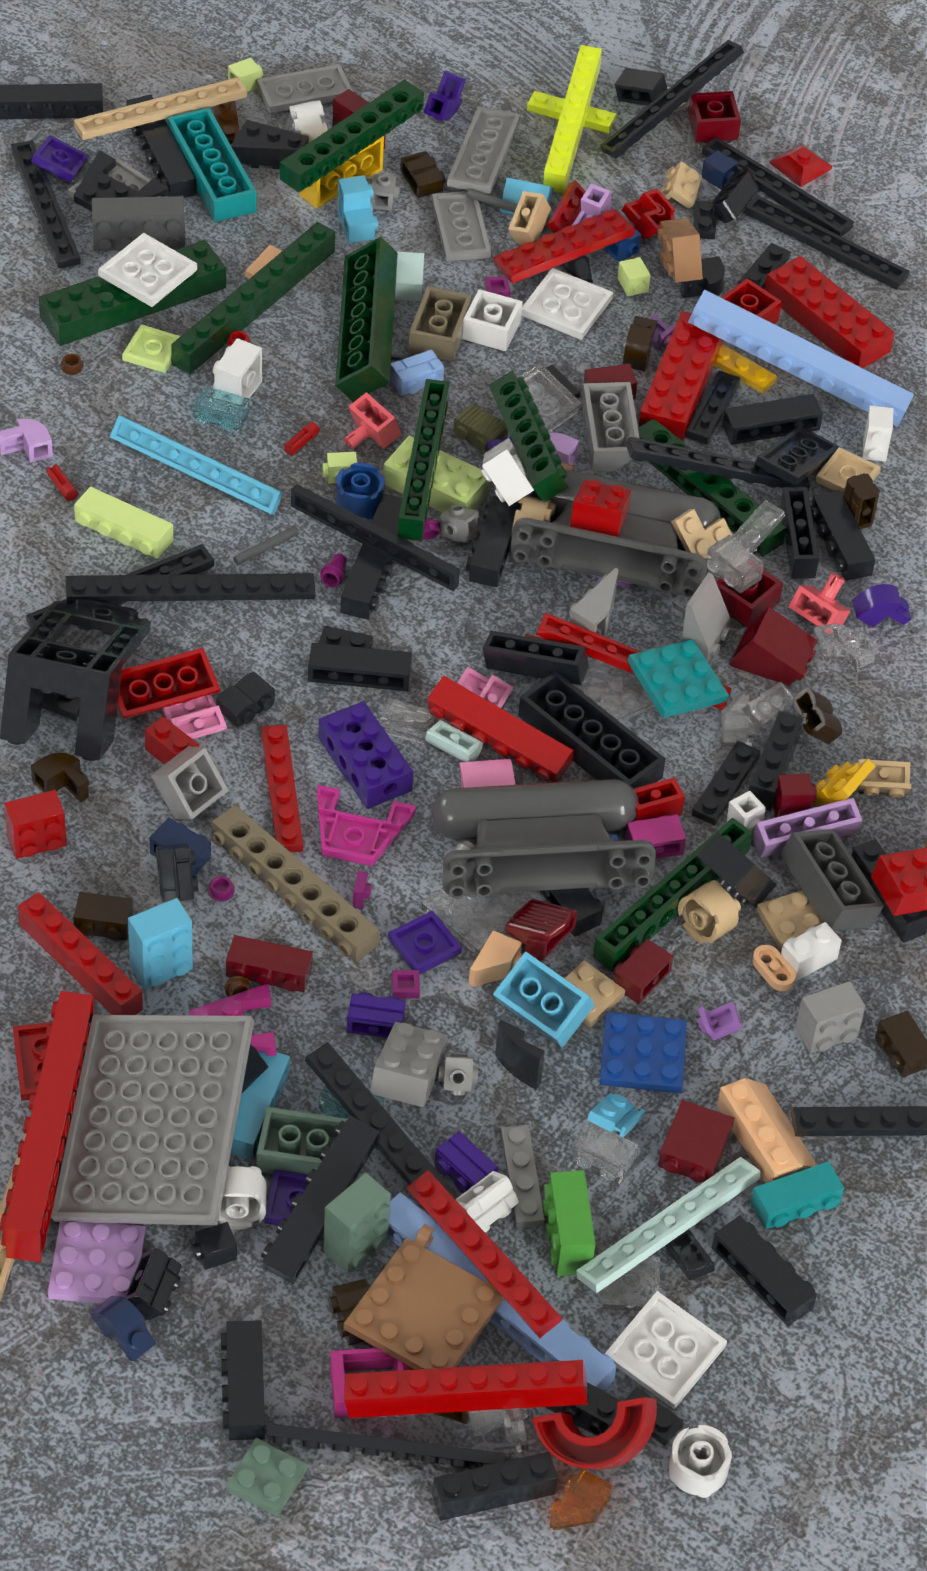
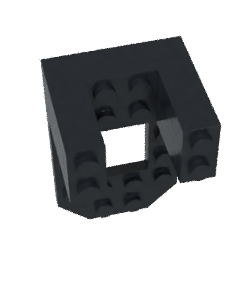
M87 598L76 599L75 604L66 605L64 600L54 601L9 652L0 739L7 740L10 744L14 745L25 744L40 726L43 693L55 692L64 694L65 697L70 699L81 698L74 755L81 756L87 761L100 760L114 742L122 667L150 632L151 622L147 618L140 619L138 617L139 612L134 608ZM70 624L76 625L82 630L95 629L102 631L103 634L112 635L99 651L55 642Z

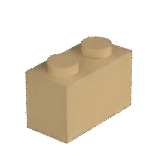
M522 192L508 228L516 244L522 245L540 238L551 210L544 194Z

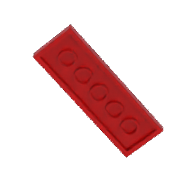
M616 209L607 210L601 215L584 219L581 223L564 227L553 234H546L533 242H526L515 249L503 251L500 255L493 257L495 266L505 276H508V280L513 284L635 235V230Z

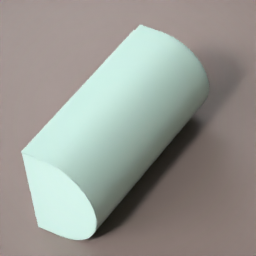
M439 720L427 731L425 738L426 742L462 762L476 761L483 745L481 741L442 720Z

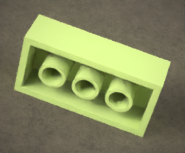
M411 436L404 440L383 466L385 486L402 494L414 437ZM440 450L429 507L442 513L453 505H463L465 508L477 510L490 494L491 482L486 480L481 469Z

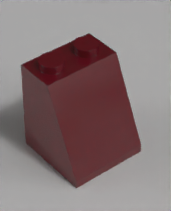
M768 607L745 629L729 665L790 686L796 679L800 681L807 673L808 668L806 665L813 659L816 653L814 647L818 640L771 607Z

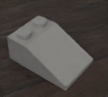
M709 572L686 605L681 642L693 639L707 662L711 658H716L720 650V644L722 641L726 642L731 633L729 613L715 578Z

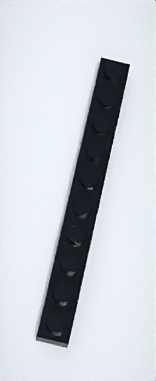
M314 573L65 576L66 602H76V599L82 598L101 602L315 599L316 595Z

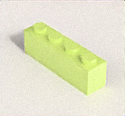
M91 486L74 504L76 522L104 536L111 537L124 545L135 548L145 555L158 559L174 541L172 523Z

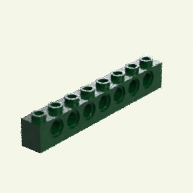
M404 79L280 162V180L297 192L310 187L314 182L344 164L345 161L390 133L391 130L405 123L406 120L415 114L420 113L424 106V91Z
M512 370L491 383L489 387L531 486L541 500L546 502L568 488L565 480L568 475L561 465V459L555 452L556 448L550 440V434L544 427L545 423L539 415L536 404L533 402V396L527 389L529 387L522 376L517 377Z
M426 379L398 517V537L402 539L423 540L449 404L450 382L432 379Z
M655 419L638 428L640 439L689 448L680 438H677ZM649 462L687 495L705 498L714 502L720 511V518L725 519L730 531L747 545L755 544L757 553L762 557L784 544L786 527L783 523L769 514L764 507L752 500L747 493L735 486L730 479L719 475H705L698 471L681 470L678 467L660 466Z
M734 818L730 819L717 831L742 854L746 855L749 852L753 832ZM716 833L595 938L593 958L614 972L620 962H625L629 958L635 946H641L647 939L650 940L678 915V904L683 897L702 885L720 878L718 874L697 857Z

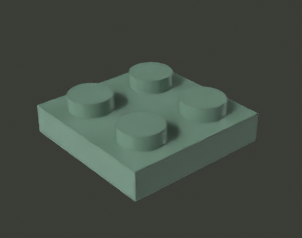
M255 1438L226 1483V1490L278 1517L307 1472L308 1464Z

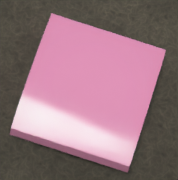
M470 667L466 668L458 681V684L499 708H502L514 688L493 674L488 679Z
M212 694L161 708L165 718L192 739L227 729L219 705L216 706Z
M511 759L459 763L462 787L515 785Z

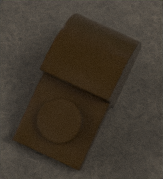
M635 316L633 324L629 328L623 364L630 363L632 369L645 372L658 320Z
M53 753L31 765L32 782L43 793L52 790L57 792L65 787L80 802L89 797V781L86 775L81 772L80 760L77 757L67 753Z

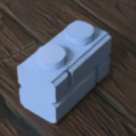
M433 350L391 363L390 382L396 387L400 396L409 393L414 394L423 389L426 379L443 381L444 366L437 359Z

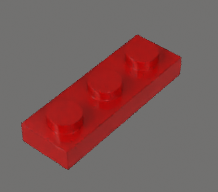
M576 180L568 185L547 223V226L553 233L562 230L564 227L572 226L581 212V198L586 191Z

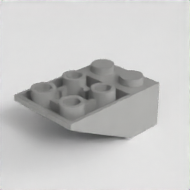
M615 568L609 574H605L599 584L594 588H590L584 598L571 606L569 610L570 623L607 637L615 603L619 569Z

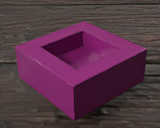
M508 276L485 277L484 285L487 292L510 298Z
M358 871L353 891V907L363 909L365 899H370L372 884L368 883V872Z
M392 970V996L399 999H420L419 970Z

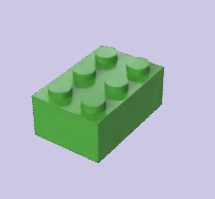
M584 1170L550 1172L549 1184L544 1185L545 1199L542 1202L544 1216H548L549 1222L546 1224L547 1241H552V1248L549 1250L550 1264L556 1265L557 1276L577 1275L576 1270L591 1261L595 1251V1237Z

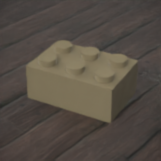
M427 286L409 332L408 352L420 354L433 350L437 359L454 362L462 341L463 320L472 303V295Z

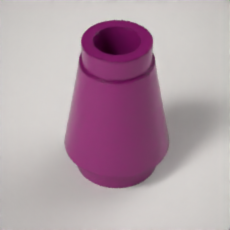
M335 554L321 569V581L328 587H336L344 580L347 558L343 554Z

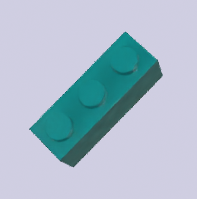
M828 1161L754 1187L750 1203L766 1230L774 1226L782 1227L789 1221L799 1217L807 1218L814 1212L822 1209L836 1207L841 1203L844 1186Z

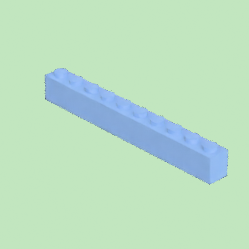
M706 290L703 291L688 323L866 412H869L870 406L894 408L893 425L898 427L914 396L913 393Z
M400 1192L390 1201L388 1238L399 1247L406 1238L414 1242L419 1230L426 1224L434 1229L431 1235L434 1239L426 1249L488 1283V1280L430 1215L420 1208L414 1199L407 1198ZM505 1299L491 1317L490 1321L540 1362L583 1360L588 1383L604 1391L614 1381L616 1365L611 1357L605 1353L601 1354L596 1350L586 1337L579 1336L570 1329L565 1320L562 1319L560 1323L539 1339Z

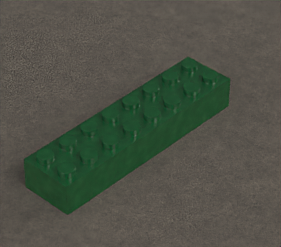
M381 236L346 255L344 260L335 386L352 402L359 399L366 392L369 394L390 383L398 253Z
M202 240L175 250L196 262L197 271L153 307L97 276L39 296L40 318L59 346L225 289L226 267L207 241Z

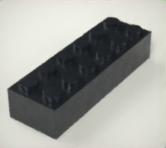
M557 671L520 696L518 717L530 726L572 749L573 761L596 780H622L635 789L656 783L663 778L666 758Z

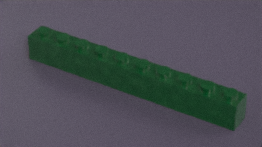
M316 222L171 344L172 365L189 375L192 374L227 344V340L232 332L245 329L335 252V231Z

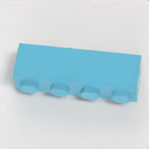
M258 1051L268 1065V1068L241 1094L231 1154L254 1160L258 1150L267 1107L275 1108L290 1072V1056L276 1052V1056H266L265 1051Z

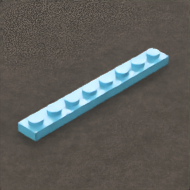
M118 415L110 438L265 512L275 515L284 492L124 416Z

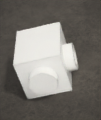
M748 791L729 801L727 822L734 818L753 832L757 822L764 821L766 807L751 791Z

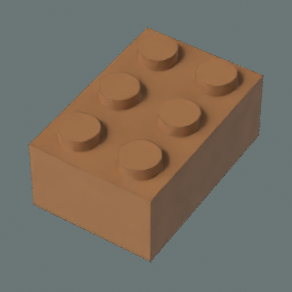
M688 218L661 221V229H658V240L662 242L663 251H659L660 263L661 265L664 264V269L668 271V275L673 278L675 283L703 279L700 235Z

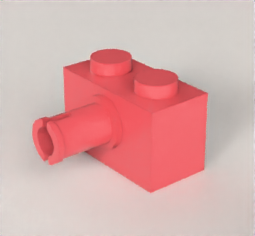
M367 392L348 406L354 423L358 426V428L343 438L352 450L367 438H372L385 449L402 435L396 418Z
M831 573L822 591H819L812 585L799 586L788 607L826 632H839L850 613L849 609L836 602L835 599L845 579L840 578L835 573Z

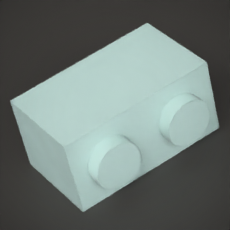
M397 252L395 300L421 302L424 253Z

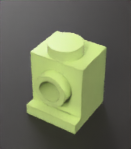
M356 452L327 453V463L322 464L323 478L328 477V484L336 483L337 475L341 469L344 468L346 470L351 467V464L357 463Z

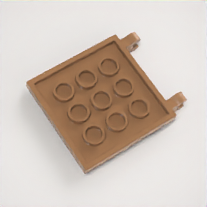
M426 1224L421 1227L414 1242L408 1238L404 1240L344 1322V1329L415 1370L457 1367L504 1300L489 1282L483 1281L426 1249L434 1239L431 1236L434 1229Z

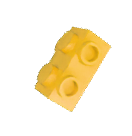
M870 759L861 764L855 762L851 765L846 761L840 766L837 764L833 765L825 773L827 778L820 780L816 784L817 797L816 800H812L813 807L843 801L850 797L873 770L875 765Z

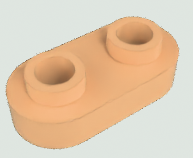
M771 945L757 947L752 959L754 967L773 989L777 991L790 990L794 986L796 972L775 947Z

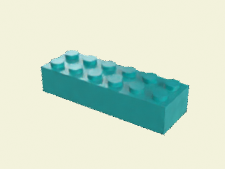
M210 108L167 117L168 127L196 178V190L213 221L218 222L255 213L257 210V192Z

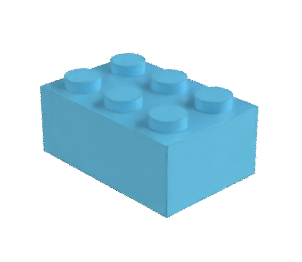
M178 898L128 918L130 967L144 990L152 986H158L166 980L182 976L188 971L193 970L192 920Z
M526 951L493 993L499 1004L561 1048L565 1046L595 1006L590 996Z

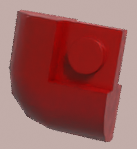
M657 188L644 192L638 200L626 203L621 209L628 220L635 225L634 229L641 233L642 239L658 235V229H661V221L675 220L674 212L676 210Z

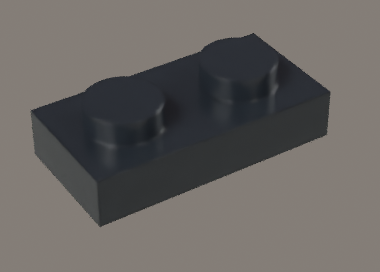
M696 201L693 226L699 233L700 238L715 240L717 212L712 202Z
M324 626L318 643L371 648L373 636Z
M636 1387L624 1401L652 1397ZM656 1401V1421L651 1437L663 1446H666L683 1426V1420Z

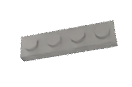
M529 1125L501 1127L500 1134L507 1177L519 1201L513 1207L516 1228L544 1226L545 1219Z

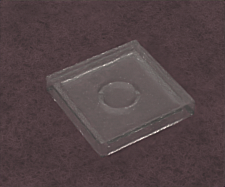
M660 1257L646 1258L602 1289V1309L641 1311L657 1291L660 1292Z

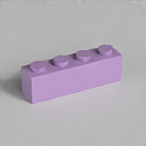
M854 798L757 822L752 838L759 857L763 858L780 853L793 832L834 829L840 838L857 833L863 820Z

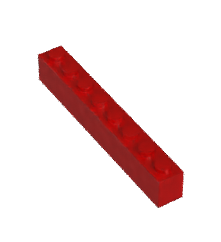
M583 1360L345 1374L344 1402L349 1418L587 1405V1376Z

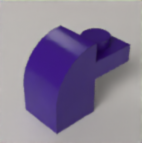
M444 71L438 91L430 92L423 113L441 121L450 120L462 103L463 99L460 96L466 78L450 71Z
M880 584L872 586L852 600L857 619L872 627H875L887 616L903 625L911 620L908 610L909 604L904 598L899 596L898 589L894 585Z

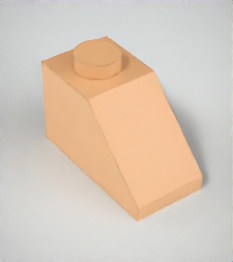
M492 931L470 968L469 985L475 987L505 979L523 955L521 954L522 942Z

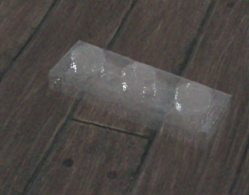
M780 682L742 708V711L746 714L748 721L758 729L775 718L779 711L783 712L793 705V696L783 683Z

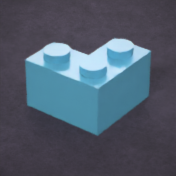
M365 175L338 179V216L348 243L375 239V230L378 229V219L376 216H373V208L370 198H373V188L371 184H368Z

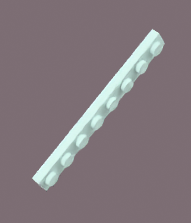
M739 1157L576 1270L577 1279L595 1293H598L761 1179L760 1170L742 1157Z

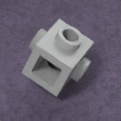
M374 173L373 182L368 183L373 188V198H370L373 209L392 211L394 200L399 199L400 186L396 185L397 176Z
M463 505L451 506L440 517L442 537L450 538L455 542L462 541L467 543L478 534V511L465 508Z
M446 1052L445 1065H439L438 1082H444V1090H449V1094L465 1095V1091L471 1092L472 1084H477L478 1067H473V1054ZM456 1073H461L462 1075H461V1076H455L454 1074H456Z

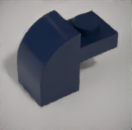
M110 1296L90 1312V1315L104 1336L115 1337L130 1361H135L156 1344L143 1323L146 1320L144 1316L129 1300L122 1296Z

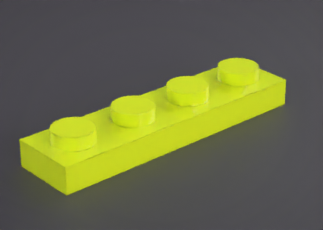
M534 91L527 103V111L559 119L565 99ZM589 106L584 127L609 133L616 121V113Z

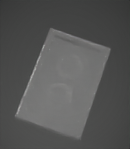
M540 362L520 375L529 387L527 389L534 398L533 402L539 410V415L543 419L544 427L548 433L583 409L582 403Z

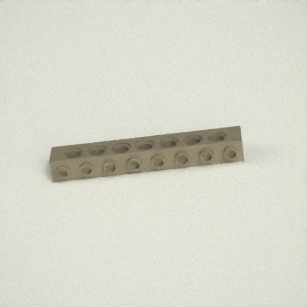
M234 805L212 821L213 841L218 846L224 847L236 862L240 861L253 877H258L264 882L270 892L280 896L287 907L296 910L307 924H312L325 940H330L336 945L343 956L349 957L356 963L379 946L380 929L238 806Z

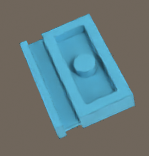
M610 1093L590 1111L587 1120L610 1132L614 1130L619 1131V1136L623 1138L643 1119L646 1110L641 1109L638 1111L634 1109V1104L628 1102L625 1097Z

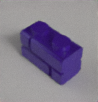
M367 992L352 993L347 1015L346 1032L388 1038L395 1022L404 1023L406 1001L400 1000L395 996L383 998L373 996Z
M459 1131L435 1150L434 1163L436 1169L441 1175H448L461 1193H465L492 1171L498 1173L499 1167Z

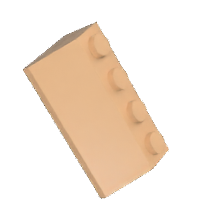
M743 1078L720 1088L717 1107L721 1113L734 1117L732 1131L754 1166L760 1170V1176L765 1183L817 1165L800 1137H795L793 1126L766 1084Z

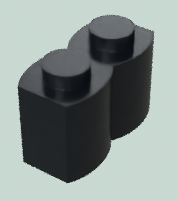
M254 671L245 675L236 685L225 689L216 698V706L219 705L221 713L236 727L250 723L254 719L255 714L266 711L273 706L275 689Z

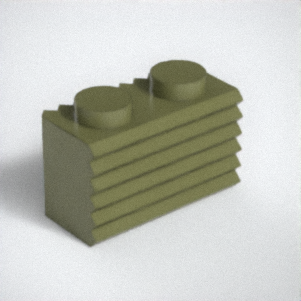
M471 403L454 418L453 433L459 439H465L474 444L480 451L484 450L487 452L489 441L502 440L508 437L509 432L504 420L501 421L500 418L498 419L493 414L486 412L485 409L482 410L481 407L475 406L474 403Z

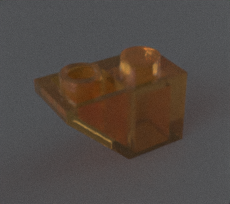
M582 1468L576 1477L572 1475L564 1487L565 1494L561 1500L556 1498L548 1512L551 1515L549 1528L560 1530L596 1523L611 1500L613 1485Z

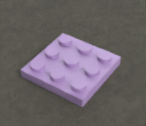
M60 1221L48 1288V1299L103 1303L110 1296L125 1297L143 1254L146 1226Z

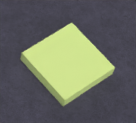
M141 324L123 352L122 360L166 373L172 363L171 344L180 336Z

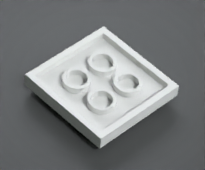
M143 233L98 269V276L153 307L196 272L197 263Z
M552 268L522 306L521 316L582 340L613 299V292Z
M657 1291L605 1354L611 1357L619 1370L675 1409L727 1346V1340Z

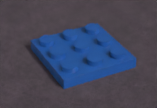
M606 1012L600 1085L682 1094L687 1020Z

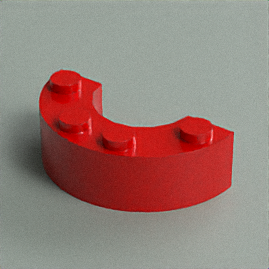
M647 1397L617 1402V1415L613 1424L603 1434L595 1437L583 1435L575 1426L571 1414L560 1412L532 1418L540 1441L554 1457L574 1467L607 1470L627 1463L644 1448L654 1429L657 1406L656 1399Z

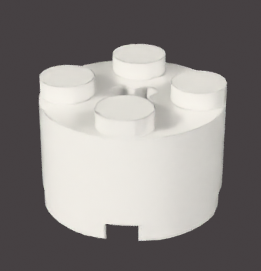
M320 100L289 106L291 119L294 122L292 124L293 132L309 136V142L328 131Z
M228 1166L219 1215L220 1224L228 1222L231 1229L240 1230L252 1227L253 1222L258 1219L259 1223L264 1219L266 1215L267 1183L262 1176L260 1168L255 1166L248 1168Z
M707 1425L683 1429L674 1439L669 1461V1478L684 1492L698 1495L702 1498H707L719 1490L727 1479L732 1458L725 1435L716 1428Z

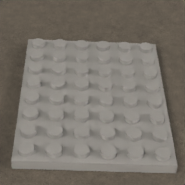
M93 1015L51 1215L54 1222L218 1225L254 1026L252 1016Z

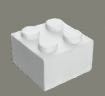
M479 289L464 317L462 339L506 351L521 322L523 301Z
M237 338L231 346L226 348L224 356L220 361L217 360L213 367L215 402L238 411L242 409L262 382L261 347Z

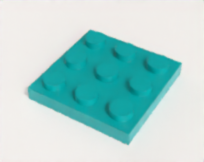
M693 639L631 654L627 660L662 719L726 702L729 697Z

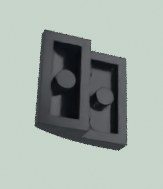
M500 1020L498 1023L495 1056L513 1076L526 1085L537 1089L542 1079L545 1050L525 1042L524 1030Z

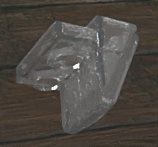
M528 1408L467 1411L474 1437H480L503 1428L508 1444L514 1443L517 1453L529 1449L524 1423L530 1421Z

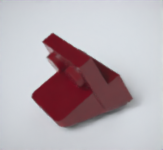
M531 899L505 924V931L526 945L524 953L526 951L541 962L575 928L577 911Z

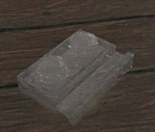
M389 698L379 723L389 735L426 745V733L434 726L437 718L426 708Z

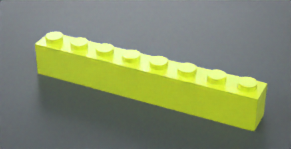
M580 45L544 170L543 185L551 186L554 189L553 192L564 194L566 191L601 67V48Z

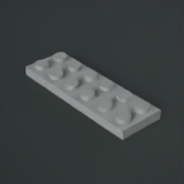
M478 106L447 178V186L460 190H468L470 188L482 193L491 194L520 123L521 114Z

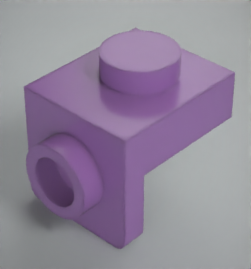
M654 314L650 319L658 320L652 346L659 350L663 345L667 347L676 325L672 324L668 327Z
M733 1001L709 1012L704 1006L698 1007L701 1017L697 1018L700 1029L703 1033L707 1032L713 1040L743 1028L737 1007Z

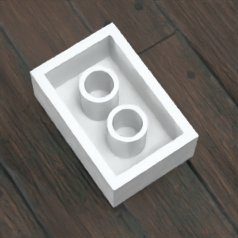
M509 438L484 454L483 469L481 471L488 482L493 481L496 485L495 493L502 503L506 501L510 506L534 491L517 450Z

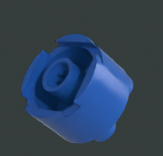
M354 463L346 470L344 468L341 469L336 479V504L362 518L373 519L382 495L385 493L384 475L378 472V468L367 463Z

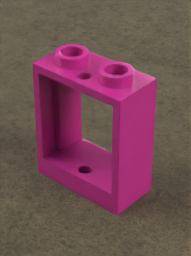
M378 1348L330 1351L334 1418L349 1417L344 1402V1371L388 1368L400 1371L408 1370V1365Z

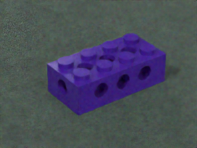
M364 701L319 718L318 739L366 809L413 790L414 771Z

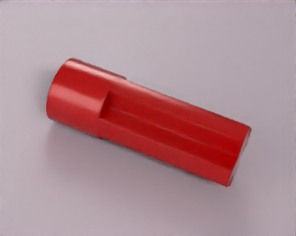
M309 422L284 444V451L293 456L320 433L318 425L314 422Z
M54 464L52 468H47L48 476L66 501L74 500L78 496V491L60 467Z

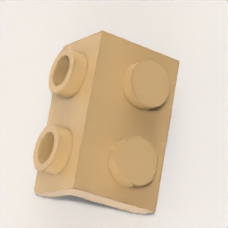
M681 161L676 167L672 166L665 175L667 180L661 192L667 200L672 197L690 209L695 203L702 175Z
M859 759L858 763L861 764L864 761H866V759ZM871 760L875 767L857 787V791L863 792L867 796L889 793L890 797H904L905 794H909L911 791L910 762Z

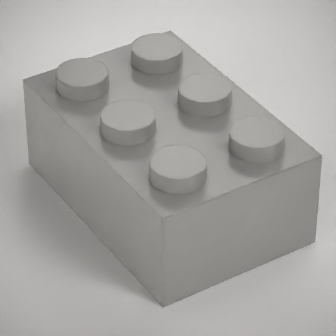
M395 1022L374 1066L371 1093L424 1107L439 1074V1065H443L448 1035L435 1030L414 1027L408 1023Z

